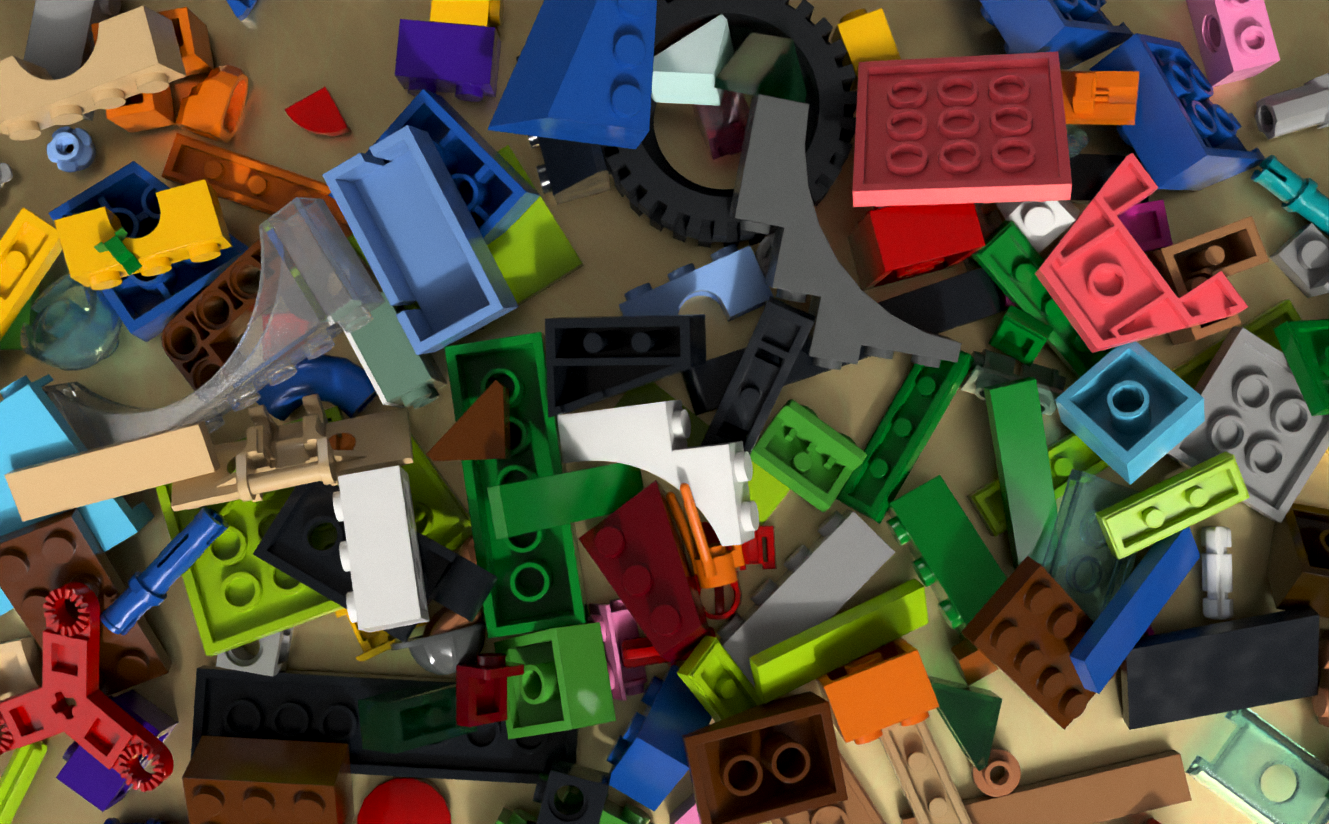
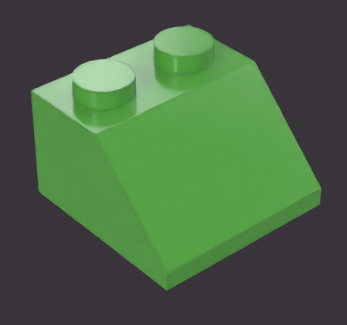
M600 622L557 627L494 642L495 653H505L506 661L524 664L523 675L507 677L506 727L508 739L560 732L616 721Z

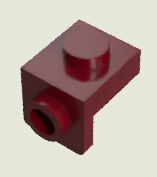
M481 653L476 655V662L457 665L456 725L473 727L507 720V677L523 675L524 664L506 661L505 653Z

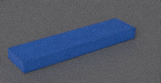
M1190 527L1153 544L1069 655L1084 689L1100 694L1200 558V553Z

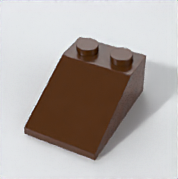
M811 691L773 700L766 704L762 703L682 736L700 824H760L848 800L829 701Z

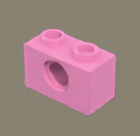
M1186 0L1206 76L1212 87L1255 77L1280 61L1264 0Z

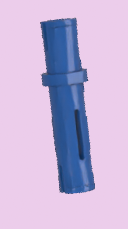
M204 506L143 572L137 571L128 580L129 587L112 605L100 614L102 623L111 632L126 635L147 610H150L153 606H159L167 598L166 592L169 590V587L194 564L217 537L227 530L229 524L224 517L214 509Z

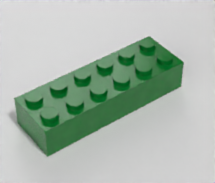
M542 332L444 347L455 421L472 406L495 380L502 382L509 389L511 459L461 460L477 565L498 577L483 603L488 639L586 623L589 613L575 522L513 537L496 539L487 487L567 472L566 463H563L557 416L548 418L545 335Z

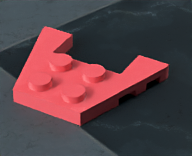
M1133 153L1126 156L1035 272L1039 281L1092 353L1231 317L1248 308L1222 271L1178 298L1123 225L1118 216L1153 194L1159 188Z

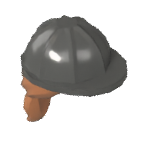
M470 536L462 544L458 555L477 565L473 536ZM483 605L473 622L444 606L430 619V622L425 626L423 635L409 638L406 643L402 641L390 644L391 650L409 648L415 661L426 671L434 674L448 675L456 673L457 665L474 663L476 655L482 651L486 621H482Z

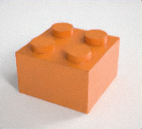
M901 637L816 679L823 699L829 701L833 724L845 743L853 740L857 745L869 743L883 735L882 729L899 722L901 726L915 725L929 717L928 711L940 707L918 650Z

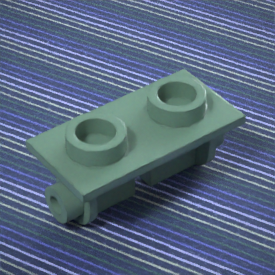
M984 349L982 352L973 351L971 356L975 361L970 368L973 371L962 384V391L973 393L979 399L986 401L984 387L1032 377L1037 381L1042 415L1051 416L1057 409L1055 399L1064 392L1066 377L1060 376L1057 369L1047 368L1034 363L1029 367L1023 363L1020 375L1013 373L1015 358Z

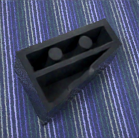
M705 314L587 316L545 319L548 418L583 408L706 364Z

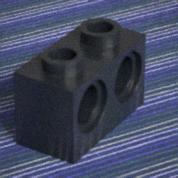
M554 759L550 773L540 771L534 792L533 801L542 803L537 822L527 820V824H599L609 789L611 773ZM564 785H573L581 790L584 799L578 804L569 805L560 800L557 790Z

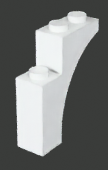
M682 400L557 416L563 463L580 461L617 462L646 470L666 480L679 490L682 483H687L690 486L696 506L714 529L722 546L741 545L755 538L754 531L759 527V512L755 501H750L748 481L752 479L753 466L749 452L744 451L743 441L687 447L686 438L690 436L691 423L688 412L682 408Z

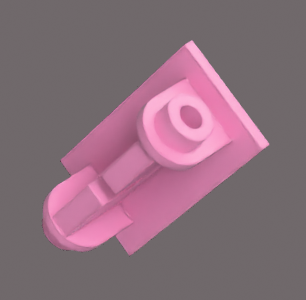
M620 598L610 600V604L589 603L591 616H588L587 624L600 622L613 699L625 701L627 700L626 695L631 696L643 693V684L648 682L645 666L626 668L622 663L620 655V645L624 639L639 637L636 620Z

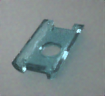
M1249 708L1229 711L1225 718L1234 723L1236 727L1211 763L1197 755L1185 772L1255 824H1326L1329 820V800L1324 796L1329 791V766ZM1278 764L1288 766L1296 777L1294 793L1290 798L1281 802L1269 800L1261 790V777L1269 767Z

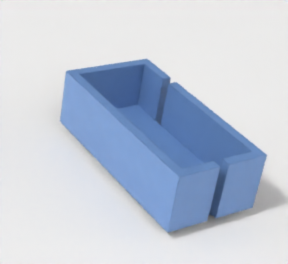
M406 125L370 146L369 149L372 155L358 153L322 174L390 305H411L417 302L421 309L403 310L396 314L416 355L437 352L519 307L427 131ZM383 159L389 160L391 162L385 164Z

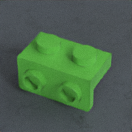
M789 399L754 445L750 456L755 464L824 513L831 507L852 472L863 463L867 454L857 447L856 443L849 436L838 433L820 420L812 409L798 404L793 399Z

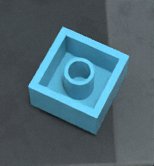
M1137 341L1115 347L1055 399L1061 422L1130 485L1205 421L1204 397Z

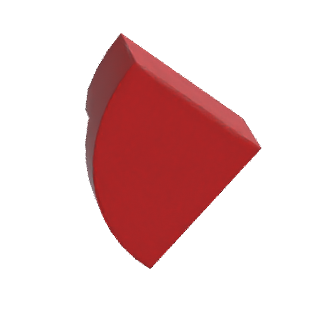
M326 87L284 109L297 125L314 134L335 137L351 132L348 123Z

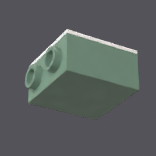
M381 292L336 316L383 405L397 408L413 405L414 409H418L440 397L437 390L447 385V382L431 353L416 355L396 317V314L406 310L403 305L391 306L384 292Z

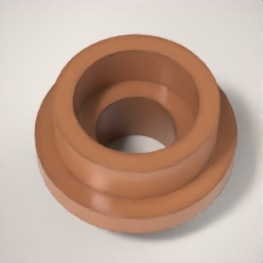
M997 747L988 748L980 752L974 759L971 769L975 785L983 793L992 797L1010 794L1017 787L1021 776L1020 766L1016 758L1007 750ZM1003 766L1005 770L1004 776L998 781L991 780L990 771L992 768Z

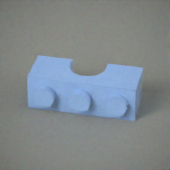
M732 244L711 254L710 257L713 262L695 269L693 263L670 272L667 275L669 282L652 289L650 283H646L624 294L627 301L619 304V308L623 316L678 315L681 306L687 300L696 296H706L715 300L720 305L729 322L766 305L769 297L774 296L769 286L765 284L766 279L751 246L749 245L738 250L737 245Z

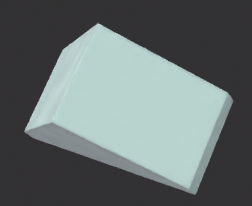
M720 14L654 56L651 98L655 102L721 106L734 53L728 21L723 14Z

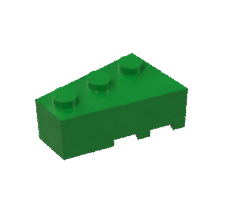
M938 475L892 501L889 508L891 519L887 520L886 523L900 546L904 544L908 546L915 559L912 561L915 572L925 587H931L939 601L937 605L944 619L952 629H955L960 640L964 641L967 638L961 633L962 630L1007 580V577L941 475Z

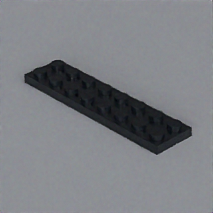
M203 665L198 667L196 672L191 758L202 736L344 743L349 745L351 774L537 784L540 771L550 773L554 759L577 764L579 728L508 739L506 720L473 727L456 725V679L282 670L272 677Z

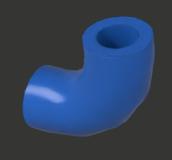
M319 353L282 361L261 376L248 389L251 397L259 405L264 404L269 414L282 421H285L294 410L303 405V396L318 394L321 401L330 402L338 406L350 418H355L378 396L363 368L347 358Z

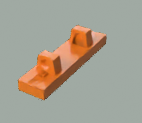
M1060 71L1066 124L1135 125L1140 81L1139 71Z

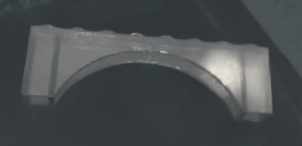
M296 197L259 225L261 273L254 310L234 352L219 371L198 390L182 400L162 408H141L109 400L92 392L79 382L49 385L42 388L88 450L202 420L205 422L208 433H211L225 423L222 416L233 409L234 412H237L257 402L261 398L258 391L266 385L275 386L294 376L298 372L295 365L307 357L308 360H312L331 350L335 346L332 339L343 331H346V333L354 332L373 320L370 312L382 305L385 300L323 199Z

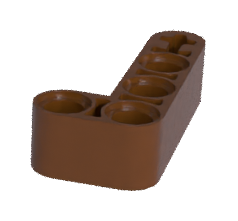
M275 226L271 228L166 325L161 337L162 347L166 355L199 396L207 400L237 396L247 392L253 385L255 377L254 368L234 341L322 260L324 254L323 240L314 229L303 226ZM258 270H260L263 275V284L261 288L258 287L256 282V274ZM225 301H227L229 305L230 312L228 318L226 317L223 308ZM192 332L196 336V347L192 342ZM221 368L226 375L225 384H223L220 377Z

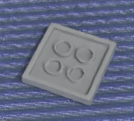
M1232 327L1194 388L1196 392L1204 397L1205 421L1166 455L1189 469L1225 451L1233 454L1250 498L1242 502L1268 519L1281 523L1329 447V415L1311 416L1284 353L1245 328Z

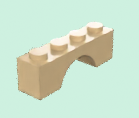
M140 6L99 22L97 41L89 59L75 73L61 79L54 80L45 68L15 56L0 60V133L8 135L10 139L17 141L34 139L41 135L40 130L54 125L77 123L83 119V114L97 109L118 108L126 103V98L140 93L161 92L169 87V82L186 77L172 20L145 6Z

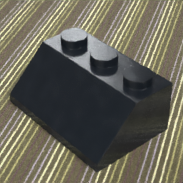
M528 135L531 148L540 147L545 164L536 166L543 193L553 192L557 205L611 190L607 167L600 145Z

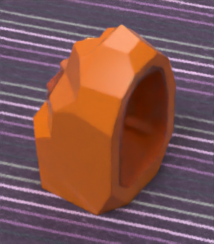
M229 64L212 69L206 79L192 87L190 95L182 99L175 124L198 136L227 144L237 131L246 103L248 77L244 71Z

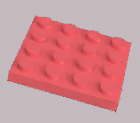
M1058 51L859 62L852 188L853 207L1071 200L1072 177Z

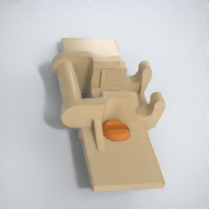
M312 394L302 397L306 410V416L303 417V421L278 426L270 417L264 404L249 407V416L253 421L254 427H249L246 430L247 439L213 446L220 464V468L215 472L173 482L171 508L174 512L185 509L190 510L241 499L243 502L251 500L252 502L263 500L264 492L323 481L324 485L331 484L335 486L339 485L338 476L413 463L408 408L404 407L328 423L319 395Z

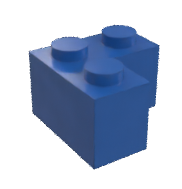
M672 665L662 679L654 675L640 700L647 705L643 715L638 712L634 714L623 736L619 735L606 758V761L613 764L609 772L611 773L609 785L653 811L658 808L689 770L682 736L708 726L712 719L710 714L679 677L677 671L680 667Z

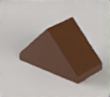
M495 380L426 455L433 461L511 459L509 389L502 382Z

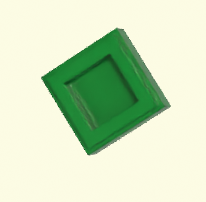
M1010 305L988 344L1030 367L1054 328Z

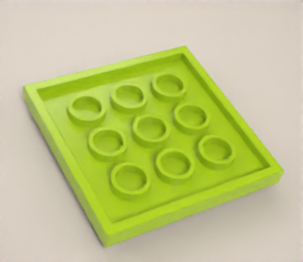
M338 406L325 410L328 423L345 420L342 410ZM300 418L289 423L303 421V418ZM172 483L155 488L172 541L203 507L174 512L171 508ZM295 486L264 492L262 501L252 502L251 500L243 502L241 499L206 506L222 515L229 524V527L182 574L206 656L221 654L344 609V607L253 555ZM331 523L319 525L312 534V543L317 550H327L337 540V529Z

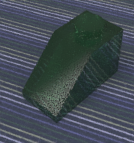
M456 683L401 689L358 699L362 747L366 750L396 754L478 731L477 726L465 727L456 725Z

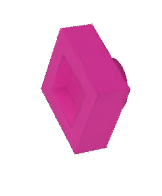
M1163 199L1136 204L1118 216L1144 253L1173 245Z

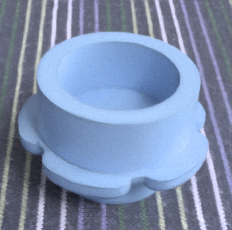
M64 126L52 134L53 139L47 144V155L51 162L57 163V167L64 172L81 171L93 163L96 149L87 131L82 128L72 129L69 126ZM68 145H73L74 147L71 153H68L66 150Z

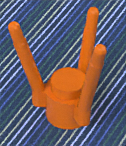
M682 483L680 491L692 529L691 533L675 494L668 492L666 499L691 558L693 572L698 575L700 588H715L736 582L738 580L736 567L745 565L742 544L731 545V550H727L726 546H722L720 542L707 543L690 486L687 483Z

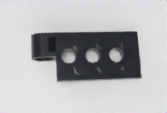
M323 481L295 486L253 555L347 609L346 594L353 591L351 572L344 571L340 559L339 545L341 541H346L344 521L338 522L333 507V492L340 491L339 486L324 485ZM324 523L333 524L337 529L335 544L327 550H317L312 543L314 530ZM417 532L427 606L433 599L473 622L498 577ZM417 624L383 631L406 643Z

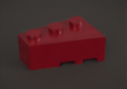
M655 480L578 539L659 655L674 664L695 648L705 635L711 636V631L694 577L688 565L681 535L678 533L674 517L666 499L667 493Z

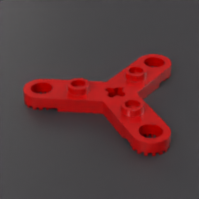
M80 582L66 583L49 592L50 594L45 598L47 602L43 604V608H46L44 612L46 630L43 631L42 685L0 701V726H4L1 732H6L2 734L3 738L0 737V755L65 732L109 770L115 769L121 775V778L127 780L125 783L128 786L133 784V789L136 791L139 788L141 792L152 791L171 776L174 768L172 754L163 742L99 690L100 604L95 593L85 584ZM71 598V602H77L75 604L76 607L80 606V609L77 610L79 613H82L78 615L79 620L73 618L67 612L65 599ZM65 697H73L76 701L77 706H69L66 703ZM142 754L143 757L148 755L147 760H153L151 765L156 766L153 768L154 774L142 768L139 762V755Z

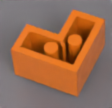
M188 7L157 12L172 20L186 76L211 72L214 69L207 25ZM99 23L91 24L94 45L97 41ZM170 84L167 89L161 92L140 93L126 98V103L118 108L105 109L108 120L130 133L176 125Z

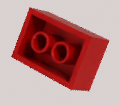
M974 203L873 206V210L865 213L864 219L857 222L858 226L848 236L862 291L952 268L986 246Z

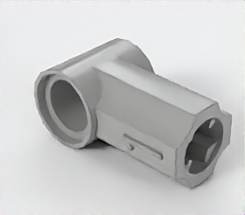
M1329 73L1304 83V86L1276 93L1257 101L1255 120L1259 131L1263 132L1269 140L1316 125L1318 129L1329 127Z

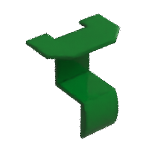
M121 227L114 232L116 234L104 244L100 242L94 248L99 253L109 251L127 273L131 275L141 268L142 265L123 244L122 241L128 232Z

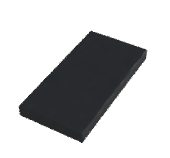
M1311 606L1141 637L1121 664L1124 722L1129 730L1318 695L1319 614Z

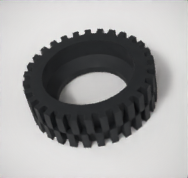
M657 0L654 56L720 14H723L728 21L734 51L733 55L750 59L766 68L779 81L789 100L809 104L805 153L808 187L813 204L817 207L833 185L852 148L850 141L855 134L856 118L853 117L857 106V91L850 90L856 76L852 64L842 65L847 52L842 40L839 39L832 44L828 40L833 29L832 25L825 17L815 25L810 20L814 6L806 0H802L796 9L788 5L789 0H669L667 2L665 0ZM652 98L649 132L637 149L600 145L608 174L613 176L615 187L622 197L626 195L630 200V208L639 217L644 213L650 218V225L660 232L665 227L673 231L674 239L685 242L687 237L698 239V246L711 248L712 242H724V247L732 244L738 246L740 241L749 240V245L761 243L765 236L768 235L739 229L741 219L729 217L734 189H713L701 186L686 179L669 164L661 152L655 136L654 112L657 102ZM770 226L769 234L775 233L776 226Z

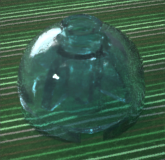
M67 274L50 284L35 300L31 309L38 314L32 326L25 322L23 323L20 337V345L24 352L39 362L63 371H79L96 365L116 351L120 341L122 320L101 290H92L91 287H85L72 279L70 274Z

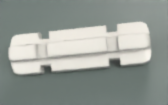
M1225 526L1203 527L1201 530V546H1206V553H1202V589L1207 591V597L1203 598V614L1210 619H1230L1234 615L1233 599H1228V593L1233 592L1232 554H1227V547H1232L1231 530Z

